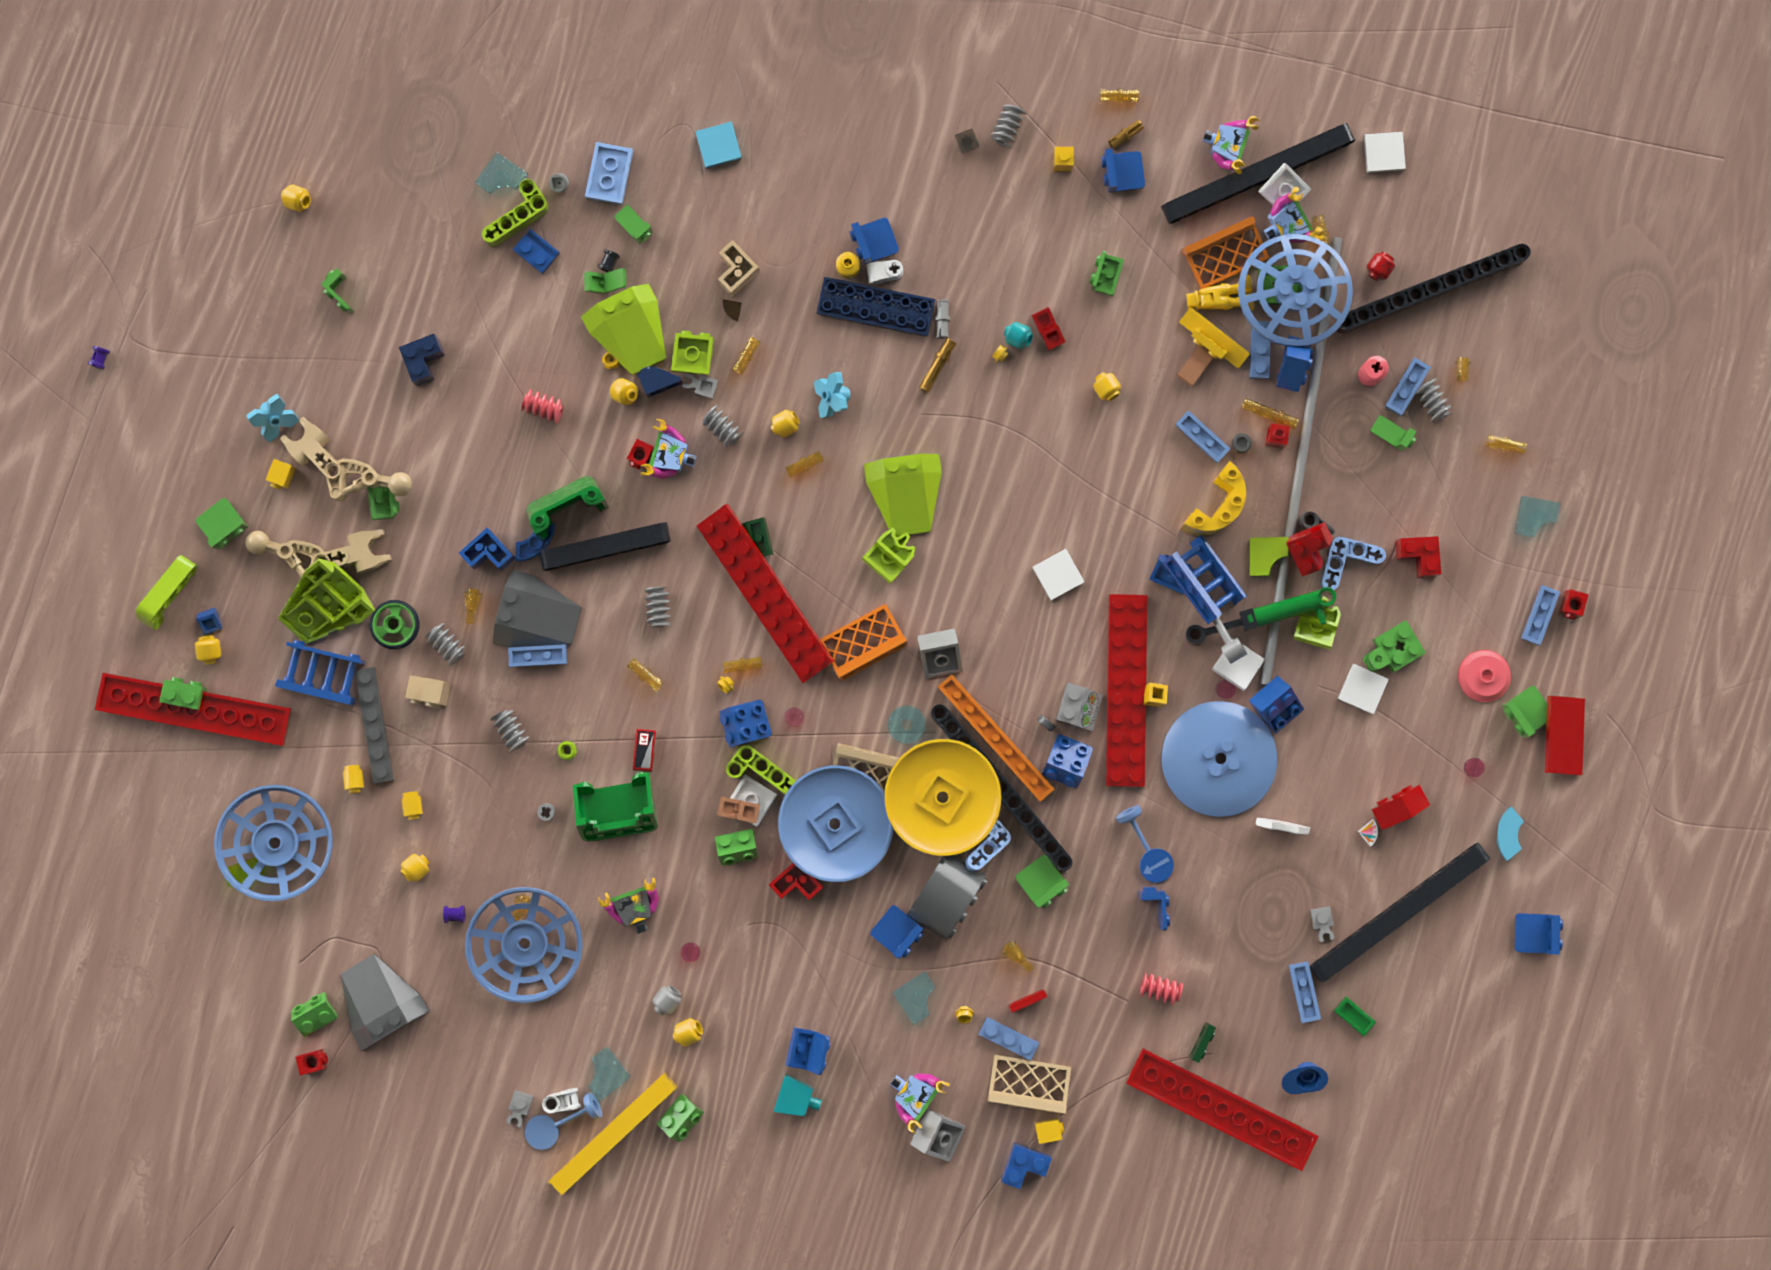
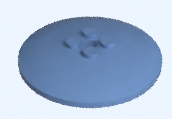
M1207 702L1183 713L1170 727L1162 747V770L1172 793L1188 808L1208 816H1232L1250 809L1268 792L1276 774L1277 750L1268 727L1251 710L1231 702ZM1218 753H1222L1226 757L1223 764H1218L1215 760Z
M824 766L800 777L784 796L778 815L779 837L789 859L807 875L828 882L853 880L871 871L886 854L893 835V827L886 812L884 791L867 774L847 766ZM831 819L839 821V828L837 830L831 829L829 825Z

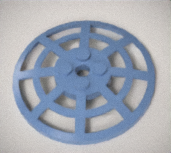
M1282 235L1264 242L1246 260L1239 277V303L1248 323L1265 339L1283 346L1303 347L1325 340L1344 322L1352 303V280L1343 259L1328 244L1307 235ZM1289 239L1307 240L1320 246L1314 254L1306 250L1292 249ZM1281 241L1284 251L1274 255L1266 264L1255 259L1266 247ZM1326 250L1337 259L1345 276H1334L1330 266L1322 259ZM1294 255H1303L1312 259L1307 267L1296 265ZM1286 257L1289 267L1281 272L1271 267L1277 260ZM1318 263L1325 269L1329 278L1318 279L1317 275L1313 272ZM1252 265L1261 270L1257 280V292L1246 295V276ZM1267 273L1276 279L1273 289L1263 291V282ZM1299 284L1302 287V292H1294L1292 285ZM1347 284V301L1341 314L1333 305L1337 296V285ZM1331 286V296L1328 303L1319 297L1321 287ZM1275 296L1277 302L1281 305L1277 313L1269 307L1265 298ZM1259 300L1263 310L1272 318L1266 329L1255 319L1248 303ZM1315 303L1323 311L1318 316L1309 320L1307 309ZM1287 310L1299 312L1301 321H1290L1284 319L1283 316ZM1327 314H1330L1337 320L1326 332L1311 338L1310 326L1320 322ZM1278 324L1292 328H1302L1303 339L1283 338L1273 334V331Z
M284 785L260 786L236 798L222 814L214 839L217 864L226 880L239 892L261 901L287 900L310 889L324 874L333 848L332 829L329 819L321 806L308 794ZM269 791L292 793L299 796L300 799L295 807L285 803H271ZM256 794H261L263 805L251 810L244 818L233 812L246 799ZM307 802L317 810L324 822L325 828L314 831L312 823L302 812ZM273 809H285L291 813L286 821L275 820ZM265 810L266 822L258 827L249 822L252 817ZM297 817L302 819L309 832L297 834L292 826ZM230 819L239 824L234 836V848L222 850V834L227 820ZM245 828L253 833L251 845L240 847L241 835ZM327 836V852L320 868L311 862L316 851V838ZM274 837L280 840V846L276 849L270 846V841ZM310 840V850L307 858L297 852L299 842ZM253 852L254 856L259 860L253 870L246 864L242 854ZM236 856L239 865L248 874L242 885L229 872L224 858ZM292 859L301 864L300 868L286 876L284 864ZM265 865L276 866L278 878L265 877L260 875V872ZM306 869L316 874L305 886L296 891L288 892L287 881L298 877ZM255 879L264 883H279L281 895H264L253 892L249 888Z
M516 887L504 890L485 901L472 917L465 939V955L468 966L480 985L501 999L519 1003L543 1000L564 988L578 969L583 949L582 932L579 922L568 905L550 892L531 887ZM513 893H533L530 903H518L506 907L500 899ZM540 895L555 901L567 914L557 919L549 910L538 905ZM494 903L499 912L491 919L486 930L475 929V924L482 912L490 904ZM517 909H529L527 919L518 921L514 919L510 912ZM536 911L546 915L552 922L542 927L534 921ZM501 917H504L509 924L504 933L493 932L492 929ZM572 921L577 936L576 951L565 948V934L561 925ZM554 929H557L559 934V946L548 944L547 933ZM472 936L484 938L483 945L487 962L478 968L472 954ZM522 938H526L530 941V946L523 948L519 945V941ZM490 939L501 941L502 952L494 957L490 950ZM546 951L557 954L554 962L547 969L541 962ZM563 956L574 959L568 973L555 985L550 974L558 967ZM507 959L514 964L513 975L504 971L498 966V963ZM534 965L539 972L537 975L521 977L523 967ZM493 968L501 977L511 981L509 992L502 991L493 986L482 974ZM543 979L548 990L532 995L516 994L519 983H532Z

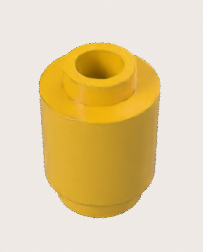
M360 765L344 767V790L349 791V794L360 793V789L364 788L363 772L360 769Z
M418 791L402 793L403 816H408V820L419 819V815L423 814L421 796L418 795Z

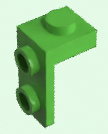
M626 205L614 216L639 245L651 237L653 233L651 226L646 221L644 222L629 205Z
M336 268L326 275V279L321 283L325 288L323 292L330 299L335 297L339 301L336 305L344 312L348 310L352 314L354 310L334 292L347 278Z
M621 268L605 274L585 272V292L605 294L625 288L627 280L626 269Z
M1382 415L1377 418L1370 429V432L1400 451L1407 447L1410 448L1416 440L1414 438L1415 430L1409 428L1405 431Z

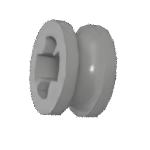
M549 803L542 804L537 810V815L541 820L548 821L555 816V808ZM543 807H546V809L549 807L551 809V811L549 812L550 817H547V815H542Z

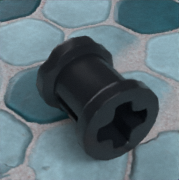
M604 249V257L601 264H598L597 267L607 273L614 271L613 268L616 260L620 258L619 254Z

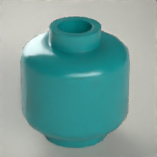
M1014 322L1004 330L1006 344L1022 350L1025 347H1029L1032 342L1033 333H1031V328L1024 324Z

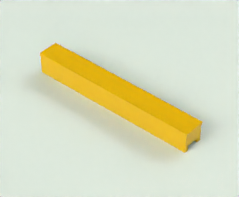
M664 1072L560 1169L548 1183H551L561 1195L576 1183L677 1088L675 1083L667 1076V1073Z

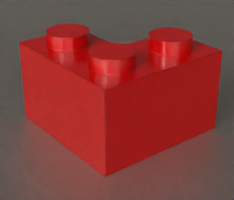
M1325 522L1291 535L1286 542L1302 577L1319 571L1324 563L1318 551L1329 547L1333 540Z
M1439 536L1400 538L1395 541L1397 560L1416 559L1417 578L1441 575Z
M1420 784L1415 787L1408 785L1402 788L1401 791L1391 796L1392 799L1388 800L1385 797L1377 801V806L1371 810L1381 829L1384 830L1414 817L1430 806V803Z
M793 863L768 884L781 899L793 888L797 887L810 900L824 887L816 878L807 875Z

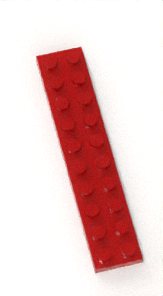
M728 504L723 505L696 525L801 682L805 683L832 664L834 659L761 554Z
M1109 594L1106 786L1145 787L1146 705L1143 704L1147 676L1148 595Z
M102 672L95 710L281 746L285 744L292 708L203 692L200 708L197 710L159 702L163 688L161 683Z
M1144 1048L1141 1049L1125 1082L1300 1171H1303L1319 1137L1317 1134Z

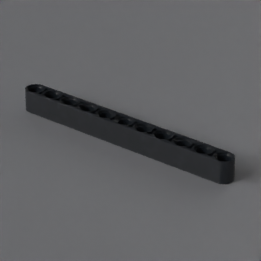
M1344 123L1241 169V174L1234 172L1163 204L1161 209L1168 224H1173L1267 182L1283 163H1286L1292 170L1297 169L1352 144L1355 138L1348 123Z
M1518 244L1348 312L1345 318L1349 323V327L1341 325L1336 331L1341 334L1348 333L1520 265L1529 258L1531 250L1526 244ZM1517 250L1523 253V258L1517 256ZM1499 257L1506 260V265L1499 262ZM1481 264L1487 265L1489 271H1483ZM1464 271H1468L1471 274L1470 279L1464 276ZM1446 278L1452 279L1454 285H1448ZM1429 285L1435 286V293L1429 290ZM1411 292H1416L1419 299H1413ZM1393 299L1400 300L1401 306H1396L1393 303ZM1376 306H1381L1384 313H1378ZM1358 313H1364L1366 320L1359 319Z
M942 704L935 705L932 708L931 717L950 740L959 741L961 738H967L970 746L978 750L990 762L999 782L1005 783L1007 787L1006 791L1001 793L1003 805L1058 870H1069L1072 866V859L948 708ZM937 708H942L945 711L943 718L935 717L934 711ZM949 723L957 725L955 733L947 731L946 727ZM1011 797H1016L1019 800L1016 808H1011L1008 804V800ZM1023 812H1028L1031 815V820L1028 823H1024L1021 820ZM1036 827L1043 829L1044 833L1040 838H1036L1033 835V830ZM1048 842H1053L1056 845V849L1052 853L1046 851L1045 846ZM1060 857L1068 859V865L1065 868H1061L1058 865Z
M1479 842L1473 844L1321 956L1309 967L1321 983L1325 982L1490 860V857Z

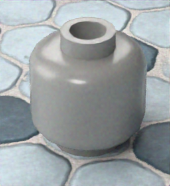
M670 985L668 987H661L652 1000L656 1006L654 1010L661 1015L673 1014L682 1001L681 993Z

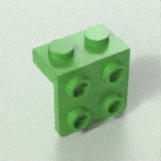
M222 498L196 518V523L209 539L207 541L208 544L216 550L226 547L229 541L240 536L248 528L247 524L226 498Z
M1530 686L1501 705L1504 709V714L1513 722L1516 732L1523 738L1530 737L1535 733L1536 729L1546 723L1547 703L1535 686Z
M1046 855L1039 857L1015 877L1037 908L1041 906L1043 909L1052 903L1051 899L1054 896L1058 895L1060 897L1068 891L1066 888L1069 886L1068 882Z

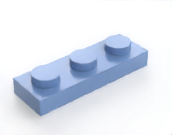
M1258 321L1265 329L1270 323L1267 321ZM1252 326L1249 378L1269 379L1271 341L1261 336Z
M1414 357L1384 407L1401 417L1431 367Z
M1189 410L1175 424L1180 431L1215 463H1218L1230 450L1221 439Z
M1544 585L1540 586L1522 633V640L1537 646L1541 645L1558 600L1559 591Z
M566 644L508 648L509 667L568 664Z
M1308 961L1288 965L1301 1023L1320 1020V1011Z
M986 1017L978 1034L1029 1060H1032L1039 1045V1042L989 1017Z

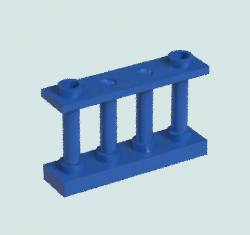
M1201 534L1189 543L1192 549L1181 556L1176 551L1162 563L1205 622L1209 624L1222 615L1219 609L1228 602L1232 601L1236 605L1247 596ZM1198 554L1204 564L1191 572L1185 562ZM1209 570L1215 579L1202 587L1197 577ZM1220 585L1226 595L1214 603L1208 593Z
M294 640L293 643H286V646L293 647V652L286 677L283 680L277 679L275 687L354 706L356 698L350 697L351 693L349 691L356 664L365 665V661L360 660L361 656L349 653V656H343L304 646L305 642ZM301 649L312 652L305 681H302V685L295 684L294 679ZM319 655L330 656L323 686L320 689L313 688L314 684L312 682ZM338 659L349 661L342 691L336 694L332 693L331 685Z

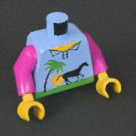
M1251 116L1248 120H1237L1220 125L1217 134L1209 131L1205 132L1202 141L1213 145L1210 155L1221 169L1235 170L1237 174L1242 173L1238 167H1245V164L1240 159L1251 131L1249 128L1255 131L1259 128L1257 125H1253L1254 122L1260 121L1257 117Z
M1294 187L1291 194L1287 193L1276 199L1270 211L1271 214L1268 215V220L1272 226L1263 231L1268 240L1275 236L1289 234L1307 235L1319 240L1324 238L1325 235L1318 236L1316 234L1322 231L1320 227L1311 232L1313 228L1298 202L1302 199L1303 193L1295 195L1299 191L1298 187ZM1289 239V242L1303 243L1307 242V240Z
M656 419L660 422V427L653 426V429L662 432L658 433L650 463L641 465V467L647 469V472H641L640 475H650L665 479L675 476L677 472L680 473L683 465L694 467L697 456L687 454L688 445L685 438L676 429L667 425L664 420Z
M917 1073L914 1076L910 1075L906 1082L897 1075L890 1084L899 1091L895 1096V1106L900 1118L908 1126L909 1131L916 1134L914 1132L915 1126L922 1129V1125L917 1121L938 1092L946 1094L942 1087L943 1085L950 1086L949 1083L941 1081L931 1074Z

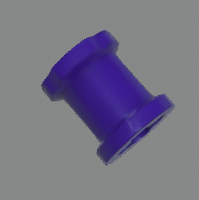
M93 346L92 349L94 351L91 360L88 361V365L104 370V363L110 351Z
M444 906V923L449 921L465 922V906H460V908Z

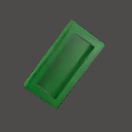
M1347 996L1333 1010L1363 1037L1376 1023L1374 1019Z

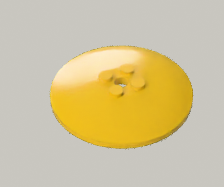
M950 739L929 740L909 749L893 766L885 787L886 812L896 833L911 847L937 856L956 855L970 850L979 844L995 825L1001 806L1000 784L990 762L970 745ZM939 792H946L948 794L947 802L940 803L937 800Z

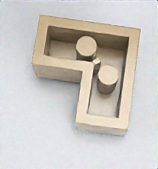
M732 240L719 252L720 258L729 269L718 278V281L722 288L733 298L760 273V270L751 258Z
M410 675L405 698L411 699L410 703L421 705L423 701L425 706L440 709L441 705H447L451 683Z

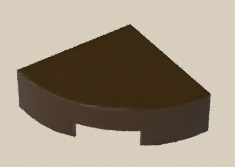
M723 299L725 313L731 320L738 322L742 302Z

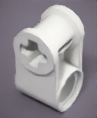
M898 260L872 262L866 265L869 284H880L898 280L904 273L902 263ZM894 266L898 269L896 274H893V271H891Z
M571 1088L548 1095L542 1102L543 1110L547 1113H556L581 1108L577 1097L578 1088ZM554 1099L557 1102L556 1108H549L547 1100Z

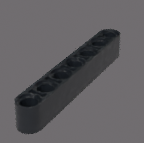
M667 522L545 549L539 551L542 570L549 571L671 542Z

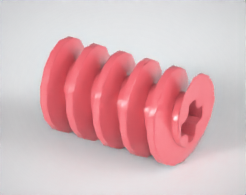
M1380 356L1370 357L1358 371L1359 381L1365 386L1378 384L1388 373L1389 366L1387 361Z
M530 389L524 397L521 412L525 409L527 414L532 412L534 416H538L540 413V418L544 419L547 416L548 421H552L554 418V422L559 423L564 411V405H561V399L554 403V397L547 401L546 394L540 398L539 392L532 396V389Z
M1145 972L1141 982L1140 993L1143 997L1148 992L1149 999L1154 994L1156 1001L1163 997V1003L1170 999V1003L1173 1006L1180 999L1183 983L1177 986L1176 981L1173 980L1169 985V979L1165 978L1162 982L1161 977L1157 976L1154 980L1153 974L1147 977Z

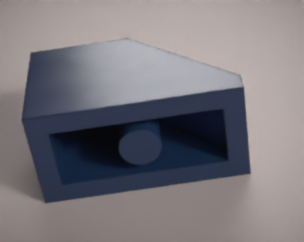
M651 366L641 369V372L638 373L648 398L683 384L679 376L657 367L651 368Z

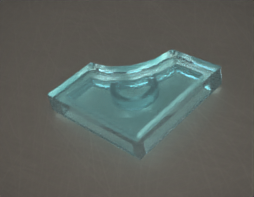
M496 152L476 179L475 184L492 194L501 187L518 189L520 183L525 180L528 174Z
M1521 496L1514 534L1535 537L1537 530L1543 524L1557 522L1560 503Z
M925 971L893 991L894 996L913 1025L930 1015L927 1009V999L930 992L935 989V986Z
M608 1046L591 1058L595 1066V1075L588 1087L599 1101L631 1077Z

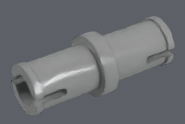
M941 299V302L937 300V316L935 317V322H937V339L949 338V300Z

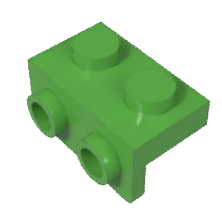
M1103 251L1101 256L1098 255L1095 266L1098 267L1096 274L1092 273L1089 284H1092L1091 291L1113 297L1124 259L1107 255L1106 251Z
M380 486L376 489L367 488L371 520L394 519L398 512H400V506L389 488Z
M171 677V681L164 679L159 702L199 710L203 691H206L207 688L201 687L202 683L190 681V684H185L183 679Z
M753 829L715 837L718 858L722 866H729L742 861H751L759 857Z
M325 992L320 995H314L309 1001L297 1005L291 1011V1021L303 1037L338 1018V1014L327 1001Z
M681 1093L657 1122V1125L671 1139L681 1142L687 1137L691 1128L700 1121L704 1111L697 1108Z

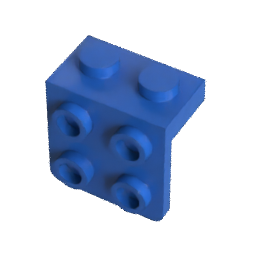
M1113 149L1105 150L1104 155L1101 156V166L1105 168L1106 175H1103L1104 186H1107L1108 193L1143 189L1145 187L1141 152L1113 154Z
M884 217L862 226L859 225V222L851 224L852 231H849L852 242L856 241L858 246L856 253L859 260H863L864 265L899 252V247L887 218Z
M762 700L731 706L719 711L720 722L724 727L725 740L729 748L763 739L772 734Z
M1058 734L1043 768L1042 775L1077 789L1084 776L1093 748Z
M1143 887V891H1138V899L1158 900L1159 929L1167 931V926H1170V915L1166 914V907H1169V895H1166L1163 890H1156V887Z
M892 905L870 932L873 938L892 952L898 959L901 956L905 958L912 950L909 946L913 941L917 943L924 935L921 932L923 927L896 905Z
M1517 913L1515 915V951L1560 955V950L1563 947L1562 939H1560L1563 921L1560 919V915Z
M793 1027L785 1065L822 1075L826 1067V1054L830 1048L829 1036L814 1030Z

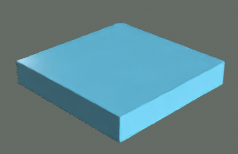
M732 121L695 131L706 169L742 159Z

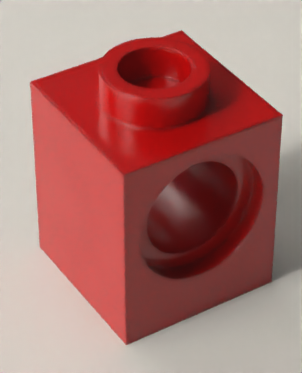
M1271 423L1267 427L1265 446L1284 449L1288 443L1290 426Z
M637 438L626 458L630 462L629 465L637 470L640 468L646 469L641 467V465L649 464L654 447ZM639 451L645 452V457L642 460L635 458Z
M1573 589L1566 590L1559 613L1565 614V618L1572 620L1582 617L1589 594ZM1571 600L1576 602V610L1571 609Z
M323 1049L295 1057L300 1076L327 1068L328 1057L325 1052L323 1053ZM311 1056L315 1057L317 1060V1065L315 1067L311 1066L309 1063V1059Z

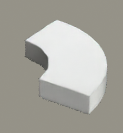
M1257 818L1256 820L1257 826L1271 830H1280L1300 835H1308L1310 832V827L1266 818Z

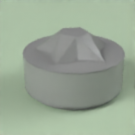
M563 173L554 174L550 177L549 186L554 192H564L569 187V179Z

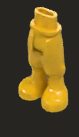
M1247 275L1245 294L1249 295L1252 291L1250 275ZM1222 283L1218 286L1201 289L1198 292L1194 290V293L1186 294L1188 309L1196 308V310H1229L1233 307H1241L1239 297H1229V295L1238 294V283L1234 285ZM1254 301L1248 303L1250 311L1254 310Z

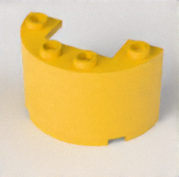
M1229 461L1213 482L1214 485L1228 494L1214 515L1210 518L1196 508L1189 515L1180 530L1194 536H1200L1201 534L1202 536L1214 535L1224 530L1238 517L1245 503L1246 486L1242 474L1232 462Z

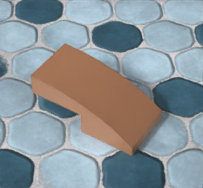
M1198 346L1176 376L1192 387L1214 358L1208 353L1209 349L1205 346Z
M720 796L717 815L757 823L760 804Z

